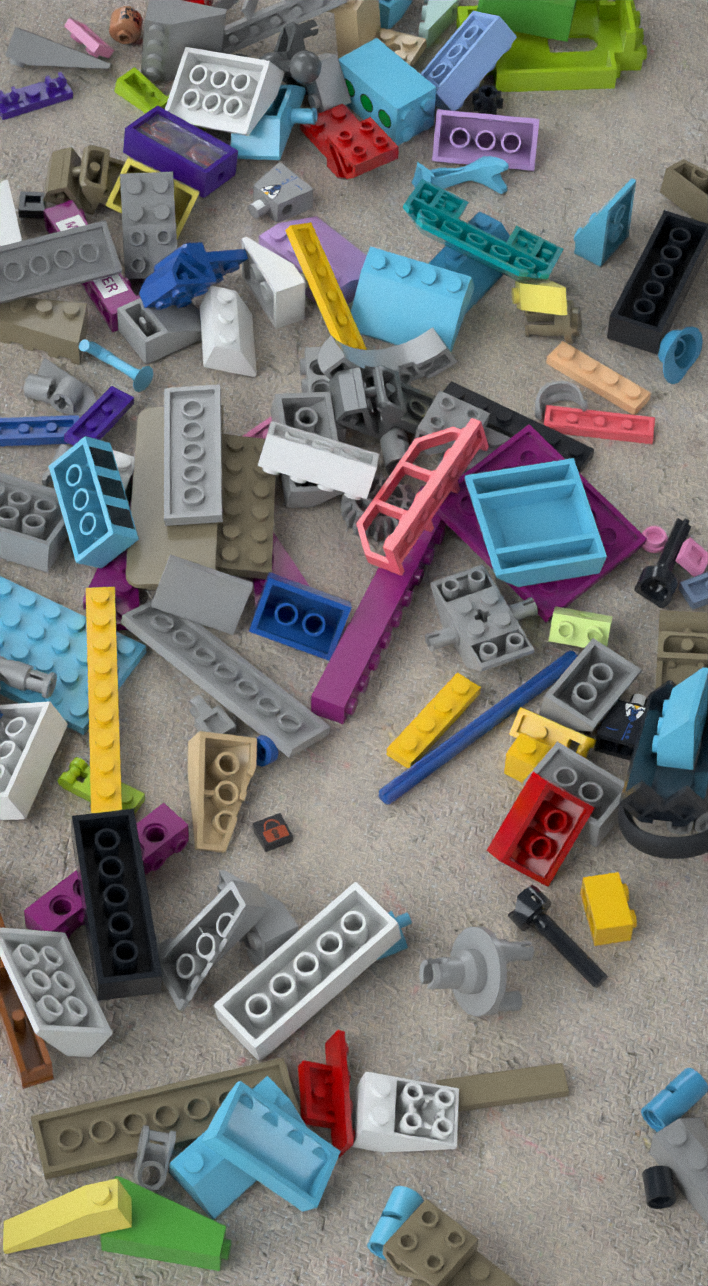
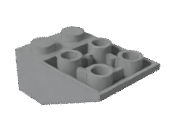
M139 298L117 308L118 331L146 365L202 339L200 311L193 302L182 308L172 305L165 309L157 310L156 307L144 308L143 302Z
M225 870L219 871V885H217L218 894L232 880L245 881ZM263 891L261 892L271 909L239 940V942L243 941L247 946L249 959L254 966L260 965L298 932V925L283 902Z

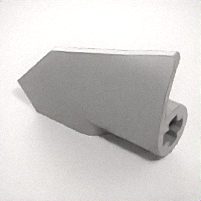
M46 358L43 359L38 374L30 373L24 385L25 397L50 403L54 409L68 415H79L81 417L96 402L95 395L90 387Z

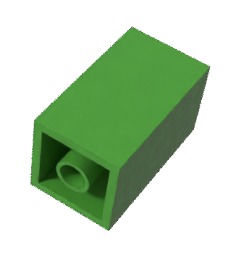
M479 0L477 12L500 16L507 26L515 32L568 42L577 0Z

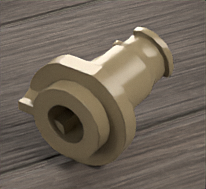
M567 300V315L525 311L527 322L554 321V324L525 325L526 337L531 335L543 337L565 336L567 344H574L575 338L581 336L580 307L574 306L573 300Z

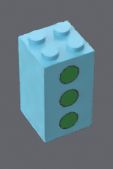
M378 38L338 59L351 99V103L347 104V106L363 120L371 117L397 146L409 141L412 137L424 130H428L434 125L436 87Z

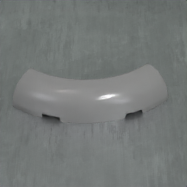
M433 327L406 343L378 350L352 348L340 343L331 335L323 343L318 355L320 370L329 379L338 371L360 367L366 388L375 386L373 370L377 366L382 365L399 372L400 382L411 386V381L424 376L427 378L434 377L458 362Z

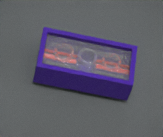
M158 105L125 128L124 154L160 172H173L174 179L200 192L199 196L202 198L208 196L236 175L237 149Z

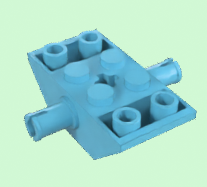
M280 85L277 97L249 136L231 133V147L238 150L237 159L280 160L292 127L295 124H316L318 118L317 109L300 108L306 93L304 87Z

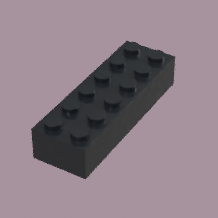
M666 210L663 211L610 315L608 339L656 355L658 354L660 343L669 332L708 253L707 223Z
M134 809L74 815L71 821V837L97 1001L161 993L162 971Z

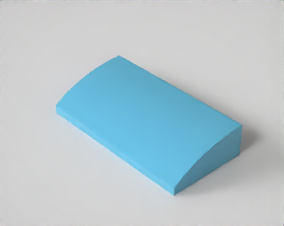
M238 1081L231 1089L215 1114L202 1140V1143L302 1212L318 1207L341 1152L242 1081Z

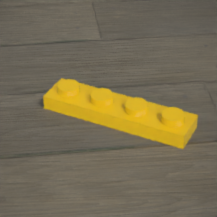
M457 672L388 746L386 755L404 767L410 768L428 752L480 695L481 687Z

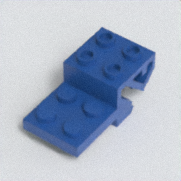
M202 242L182 245L154 266V273L145 279L139 292L144 308L156 307L157 310H162L172 305H176L177 308L188 306L192 303L191 299L207 293L208 287L223 281L224 275L240 269L239 265L248 259L245 249L206 252Z

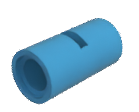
M685 1068L665 1089L661 1090L641 1109L644 1120L656 1132L660 1131L681 1118L708 1093V1085L697 1071L692 1068Z

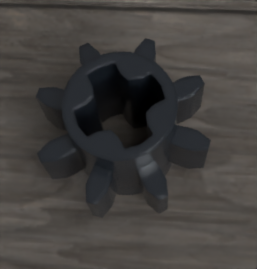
M491 85L479 87L478 93L472 94L474 111H478L481 114L497 115V109H503L504 99L501 98L502 91H498L497 88Z

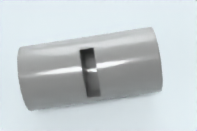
M395 426L384 434L380 440L385 468L388 474L392 473L410 447L407 432Z

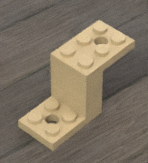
M347 0V3L328 11L334 13L338 59L378 38L411 67H414L427 47L425 38L381 28L379 0Z

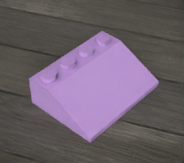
M317 216L278 223L259 235V244L293 263L301 274L303 270L285 230L290 225L311 222L347 305L354 301L360 273L367 255ZM308 284V288L305 289V296L317 304Z

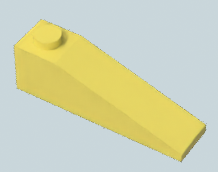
M549 279L515 281L516 288H512V302L517 304L518 309L567 315L566 287Z
M118 1178L85 1185L4 1221L3 1251L5 1254L131 1228V1196Z

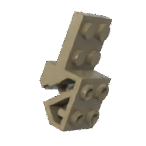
M95 145L84 147L82 160L72 147L53 151L48 161L43 201L59 205L73 200L78 209L81 208L84 213L93 215L99 203H107L126 161L109 157V149Z
M660 610L655 689L668 680L678 685L701 668H708V612Z
M427 1199L383 1245V1256L396 1274L414 1278L410 1286H522L477 1251L478 1238Z

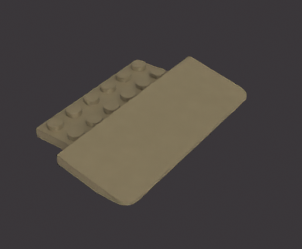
M221 405L222 433L224 405ZM150 407L140 412L137 419L131 497V514L139 540L127 550L126 580L130 585L141 589L156 590L170 554L232 576L267 579L268 573H272L275 475L264 472L262 470L263 467L258 466L266 439L222 434L223 522L165 526L164 407Z

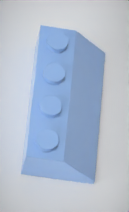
M472 11L420 73L436 87L435 106L439 109L449 111L460 109L468 95L479 87L480 81L484 76L494 69L499 58L511 48L517 36L500 16Z

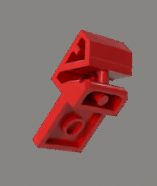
M343 103L319 113L315 125L300 124V130L327 158V167L337 178H355L398 159L399 147L371 117L359 121Z

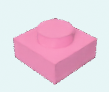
M690 537L683 542L675 561L695 577L704 573L708 564V552Z

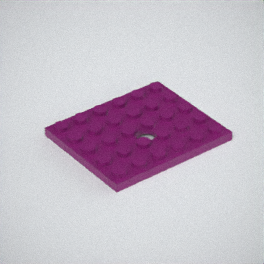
M529 424L465 472L458 480L460 487L458 494L450 491L436 514L494 571L464 479L465 475L565 460V458ZM580 473L579 475L607 555L600 573L522 587L505 582L523 600L532 597L534 599L533 602L537 605L538 615L546 623L552 619L555 606L562 608L569 606L640 549L647 540Z

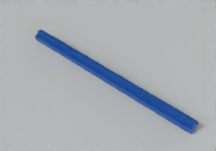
M570 650L382 787L378 795L380 800L386 805L394 802L520 709V707L555 683L578 655L573 650Z

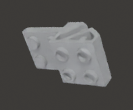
M173 172L120 174L125 277L129 280L146 279L154 273V266L177 249Z
M439 391L419 424L415 435L416 439L450 427L462 429L466 427L471 418L481 421L489 448L487 451L479 449L463 473L467 472L508 441L510 437L486 427L490 413L442 391ZM456 440L426 449L424 452L427 455L443 452L438 461V465H440L445 452L453 446Z

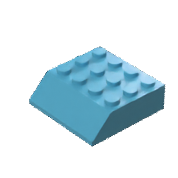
M574 458L465 475L464 479L496 578L514 586L522 587L600 573L607 555Z

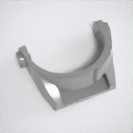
M568 381L548 382L542 386L537 394L534 410L535 417L543 420L542 413L546 405L565 400L577 402L584 412L588 408L587 399H583L582 393L575 383Z

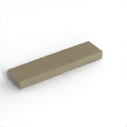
M563 1063L436 1080L437 1085L459 1088L458 1112L567 1097L569 1095Z

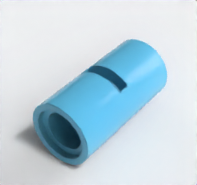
M394 1187L367 1244L368 1249L374 1255L386 1260L383 1256V1245L424 1202L420 1194L408 1187Z

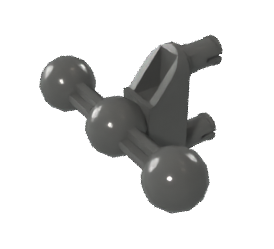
M312 19L301 24L294 22L286 24L280 32L274 52L265 53L259 58L260 60L270 61L284 72L282 81L287 85L304 87L306 90L305 96L309 95L304 83H311L316 80L320 75L322 66L319 57L305 48L304 38L318 34V28L311 30V28L318 26L316 21ZM235 54L237 56L248 57L244 54Z

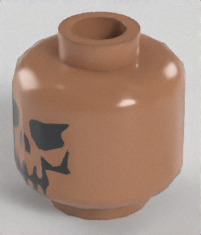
M123 6L114 10L110 18V36L121 44L136 42L140 38L143 19L141 14L130 6Z

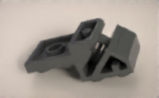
M382 365L375 367V370H373L375 385L373 387L366 388L360 367L338 371L328 382L335 422L380 440L393 426L416 434L419 424L436 398L432 394L401 383L399 372Z

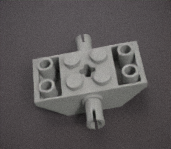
M483 564L431 582L441 624L444 629L425 634V641L431 652L453 644L466 667L480 672L534 653L533 646L518 623V620L538 614L537 605L533 602L534 599L532 597L512 605L507 604Z

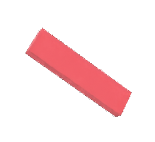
M546 405L544 425L566 435L652 444L655 417L595 410L583 412L582 409Z

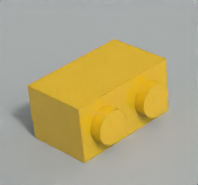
M619 872L583 877L580 895L594 946L630 941L632 930L637 927V920L634 909L629 910L627 903L629 901L628 886L626 883L622 884Z

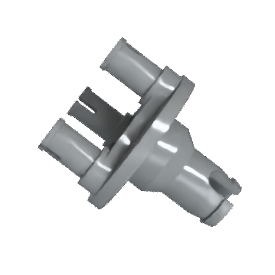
M481 926L468 927L456 938L450 957L429 958L421 963L419 969L420 981L422 984H428L427 989H452L461 1008L472 1016L495 1015L499 1011H519L522 1007L520 992H505L507 983L506 964L510 961H530L534 954V948L530 946L532 943L528 940L522 942H508L506 939L498 940L495 934L488 928Z

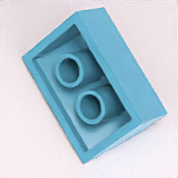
M701 668L672 689L670 699L664 700L663 717H659L657 735H654L652 743V753H657V766L693 770L708 716V668Z

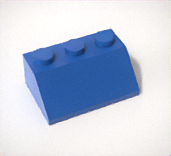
M269 572L259 597L249 632L330 661L351 611V602Z

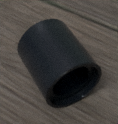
M653 1166L645 1169L642 1172L647 1206L653 1209H663L676 1203V1195L671 1168L667 1166Z

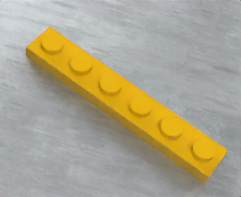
M312 223L290 225L285 230L330 335L346 346L367 350Z

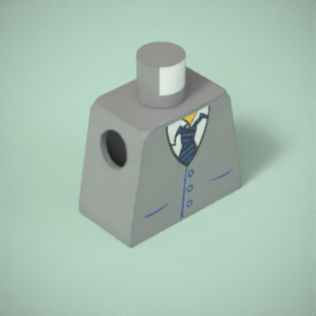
M279 162L254 184L253 203L248 206L249 212L256 219L267 214L275 222H282L313 207V188Z

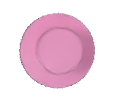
M657 526L646 528L642 534L647 540L642 548L650 553L662 552L668 539L665 531Z

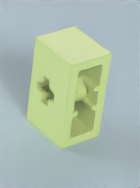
M555 606L549 641L585 648L594 638L607 647L613 616Z

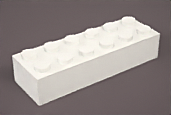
M354 882L213 1005L218 1020L261 1062L401 939L398 922L357 882Z

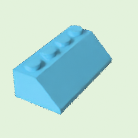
M268 1076L253 1088L254 1091L306 1126L291 1100ZM205 1131L170 1162L169 1173L205 1213L214 1220L257 1180L202 1143Z

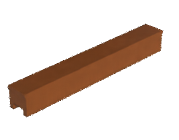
M0 913V927L6 928ZM0 957V1022L22 1088L25 1089L54 1080L52 1062L44 1039L36 1035Z

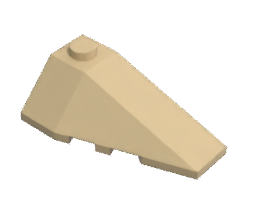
M199 731L188 741V780L195 850L226 852L237 822V815L247 794V787L256 769L257 738Z

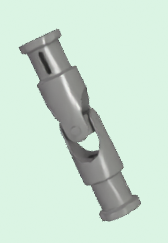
M0 656V681L22 691L29 689L41 693L43 698L46 699L51 697L56 686V673L51 672L47 674L34 670L32 665L20 661L7 660Z

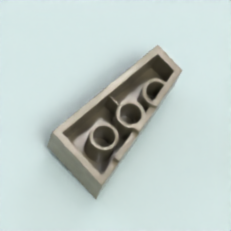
M682 159L666 168L660 193L695 220L708 224V171Z
M26 297L0 304V342L22 344L23 349L30 351L39 349L48 352L50 357L59 359L62 356L71 359V363L80 365L83 351L79 349V343L86 339L89 326L87 303Z

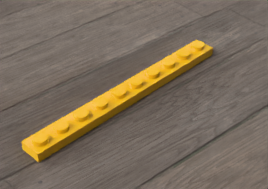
M115 587L86 588L91 813L122 810Z

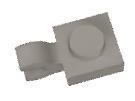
M200 695L189 701L193 706L189 709V712L195 718L194 726L198 731L229 735L236 732V724L219 705L211 709Z

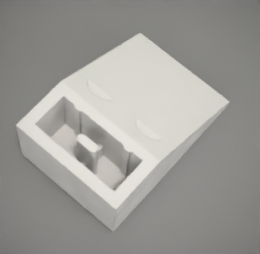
M365 1072L355 1088L353 1117L355 1141L352 1147L382 1153L456 1149L459 1088Z

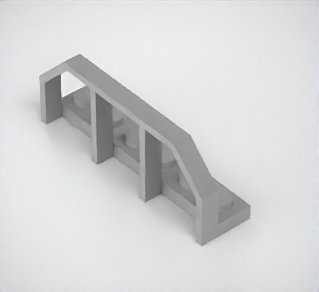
M218 0L212 7L229 10L239 0ZM245 0L242 12L246 17L225 26L222 53L231 54L281 32L288 23L294 22L299 24L345 4L347 0H282L258 12H255L258 0Z

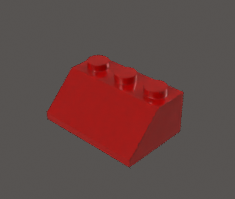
M532 772L486 851L500 862L549 887L592 814L594 807L550 780Z

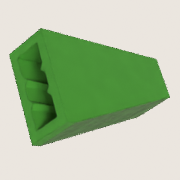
M115 1176V1179L118 1178L131 1196L132 1227L101 1234L102 1251L220 1271L222 1259L228 1260L231 1250V1240L226 1239L225 1225L125 1178Z

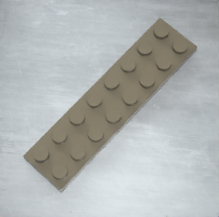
M284 1057L31 1116V1124L45 1180L137 1158L138 1142L143 1125H148L150 1130L169 1133L171 1130L176 1131L174 1149L189 1146L208 1129L221 1104L238 1081H242L253 1089L268 1076L291 1100L300 1115ZM150 1140V1143L163 1145L161 1142Z

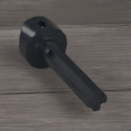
M679 518L676 519L657 565L644 568L634 588L635 592L660 608L670 604L678 586L677 578L672 573L680 548L691 529L690 521L686 518L683 521Z
M534 885L524 889L517 895L516 907L508 914V917L521 931L534 926L594 988H598L608 976L546 914L552 902Z

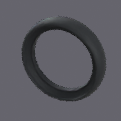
M620 804L618 811L620 830L624 838L637 850L665 859L691 858L708 852V829L694 835L682 837L654 835L641 830L635 824L633 815Z

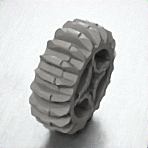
M382 471L379 476H374L367 499L354 500L346 497L343 493L341 515L343 520L346 521L347 528H353L355 535L359 534L356 523L388 478L383 475ZM402 478L386 503L408 511L414 501L415 493H412L410 485H404ZM378 513L366 530L367 538L372 536L377 541L379 537H384L386 540L398 526L399 520Z

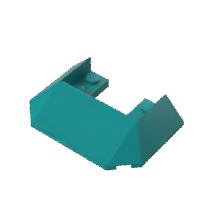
M423 179L420 180L402 208L421 234L516 281L548 279L564 250L517 225L508 241L505 242L460 220L469 202Z

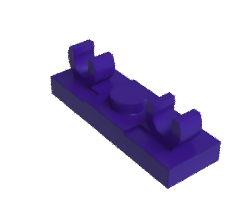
M58 72L59 77L51 79L48 75L45 78V82H38L19 89L13 86L11 87V92L6 94L0 90V116L2 120L73 99V91L63 73Z
M111 386L64 434V441L74 446L85 436L100 440L134 405V397Z

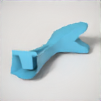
M483 156L467 166L459 168L429 170L417 162L415 175L411 183L416 188L420 180L423 179L442 189H446L460 183L474 181L503 194L508 190L500 173L508 170L509 165L505 160L492 156Z

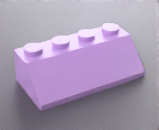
M437 109L432 161L468 165L483 156H492L505 160L509 165V169L534 171L539 119Z

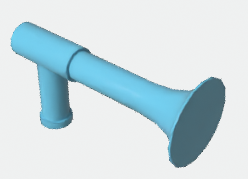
M84 339L79 343L81 351L95 356L129 376L133 380V388L136 392L145 390L151 383L154 372L150 366L137 369L93 341L89 342Z

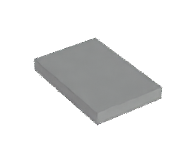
M170 554L152 599L151 607L233 635L251 593L253 583Z

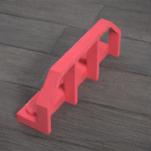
M471 418L466 427L462 429L450 427L416 438L356 523L368 563L398 575H403L405 572L402 566L403 560L424 530L432 532L434 526L431 519L450 491L458 494L460 491L458 480L478 450H488L489 445L481 421ZM456 440L453 446L445 452L443 460L436 470L429 471L413 465L421 451ZM405 474L427 482L422 491L416 494L414 502L408 511L386 503ZM378 513L399 520V524L394 532L384 542L383 549L386 557L371 552L366 535V530Z

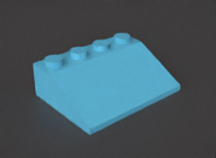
M370 246L360 273L351 314L361 335L394 345L406 343L433 327L452 352L475 286L470 276Z

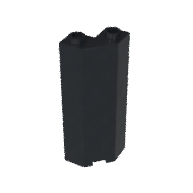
M668 680L648 696L619 803L642 823L653 824L654 820L672 822V826L685 827L706 813L708 808V716L693 770L657 766V753H652L654 735H657L659 717H663L664 700L670 699L672 689L677 686L673 681Z

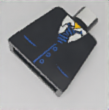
M633 694L629 702L622 700L616 702L597 732L594 751L631 761L648 700L644 695Z

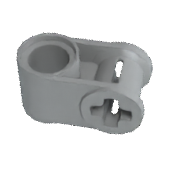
M143 1125L139 1137L138 1155L133 1174L135 1184L150 1191L157 1190L164 1184L175 1145L176 1131L171 1130L169 1133L150 1130L148 1125ZM150 1140L161 1142L163 1145L150 1143ZM147 1166L154 1167L158 1172L157 1181L150 1186L145 1184L141 1178V1173Z

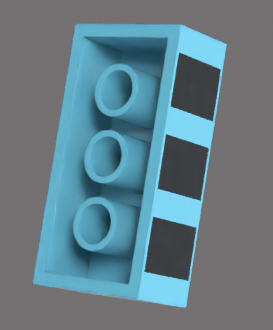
M85 436L49 465V469L76 563L102 569L138 541L139 538L111 444Z

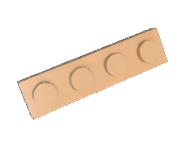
M564 341L547 356L546 364L632 415H636L650 400L651 393Z

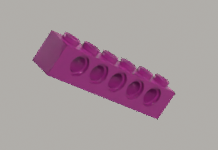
M162 803L136 823L145 876L151 871L158 870L167 858L174 853L181 852L189 842L188 824L165 803ZM77 870L24 910L25 925L29 930L63 932L69 939L76 929L85 925ZM62 912L68 913V914H66V915H58L59 913H62Z

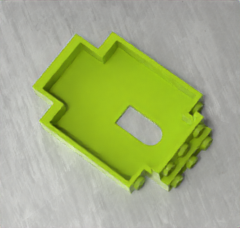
M577 0L569 38H589L597 44L594 50L550 52L548 39L550 38L512 31L517 38L512 43L509 51L504 53L496 62L494 69L486 75H493L495 88L502 92L615 89L616 78H620L621 71L641 70L643 60L647 59V46L642 44L644 41V30L639 28L641 22L640 11H636L633 0H615L610 2L608 0ZM457 6L456 29L462 25L472 11H477L478 6Z

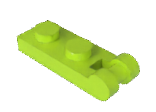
M75 757L69 764L70 769L67 772H63L58 778V784L63 789L91 803L90 766L83 759ZM79 776L85 779L83 783L77 781ZM121 782L122 810L134 809L136 814L145 802V793Z

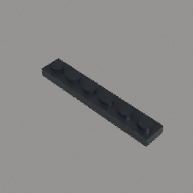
M451 381L443 391L490 413L486 427L510 438L530 424L565 459L574 458L580 474L594 456L593 448Z

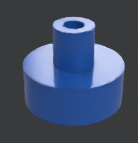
M265 735L255 737L257 738L256 765L263 767L276 761L279 750L274 742Z

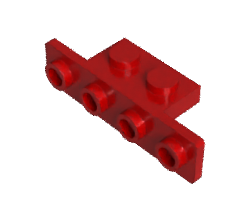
M339 1029L325 1043L326 1064L303 1060L298 1065L301 1118L306 1125L331 1129L332 1145L341 1151L338 1158L349 1150L355 1141V1131L352 1129L351 1120L353 1102L350 1100L349 1093L351 1074L347 1066L349 1047L345 1040V1031Z

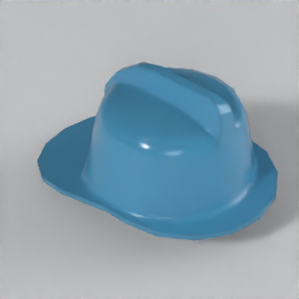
M690 326L683 330H673L663 337L658 357L663 363V373L668 383H679L699 357L703 339L698 328Z

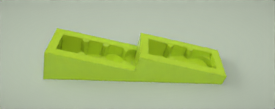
M135 67L116 80L114 92L144 113H147L157 105L165 109L169 95H164ZM197 127L203 131L206 130V128Z

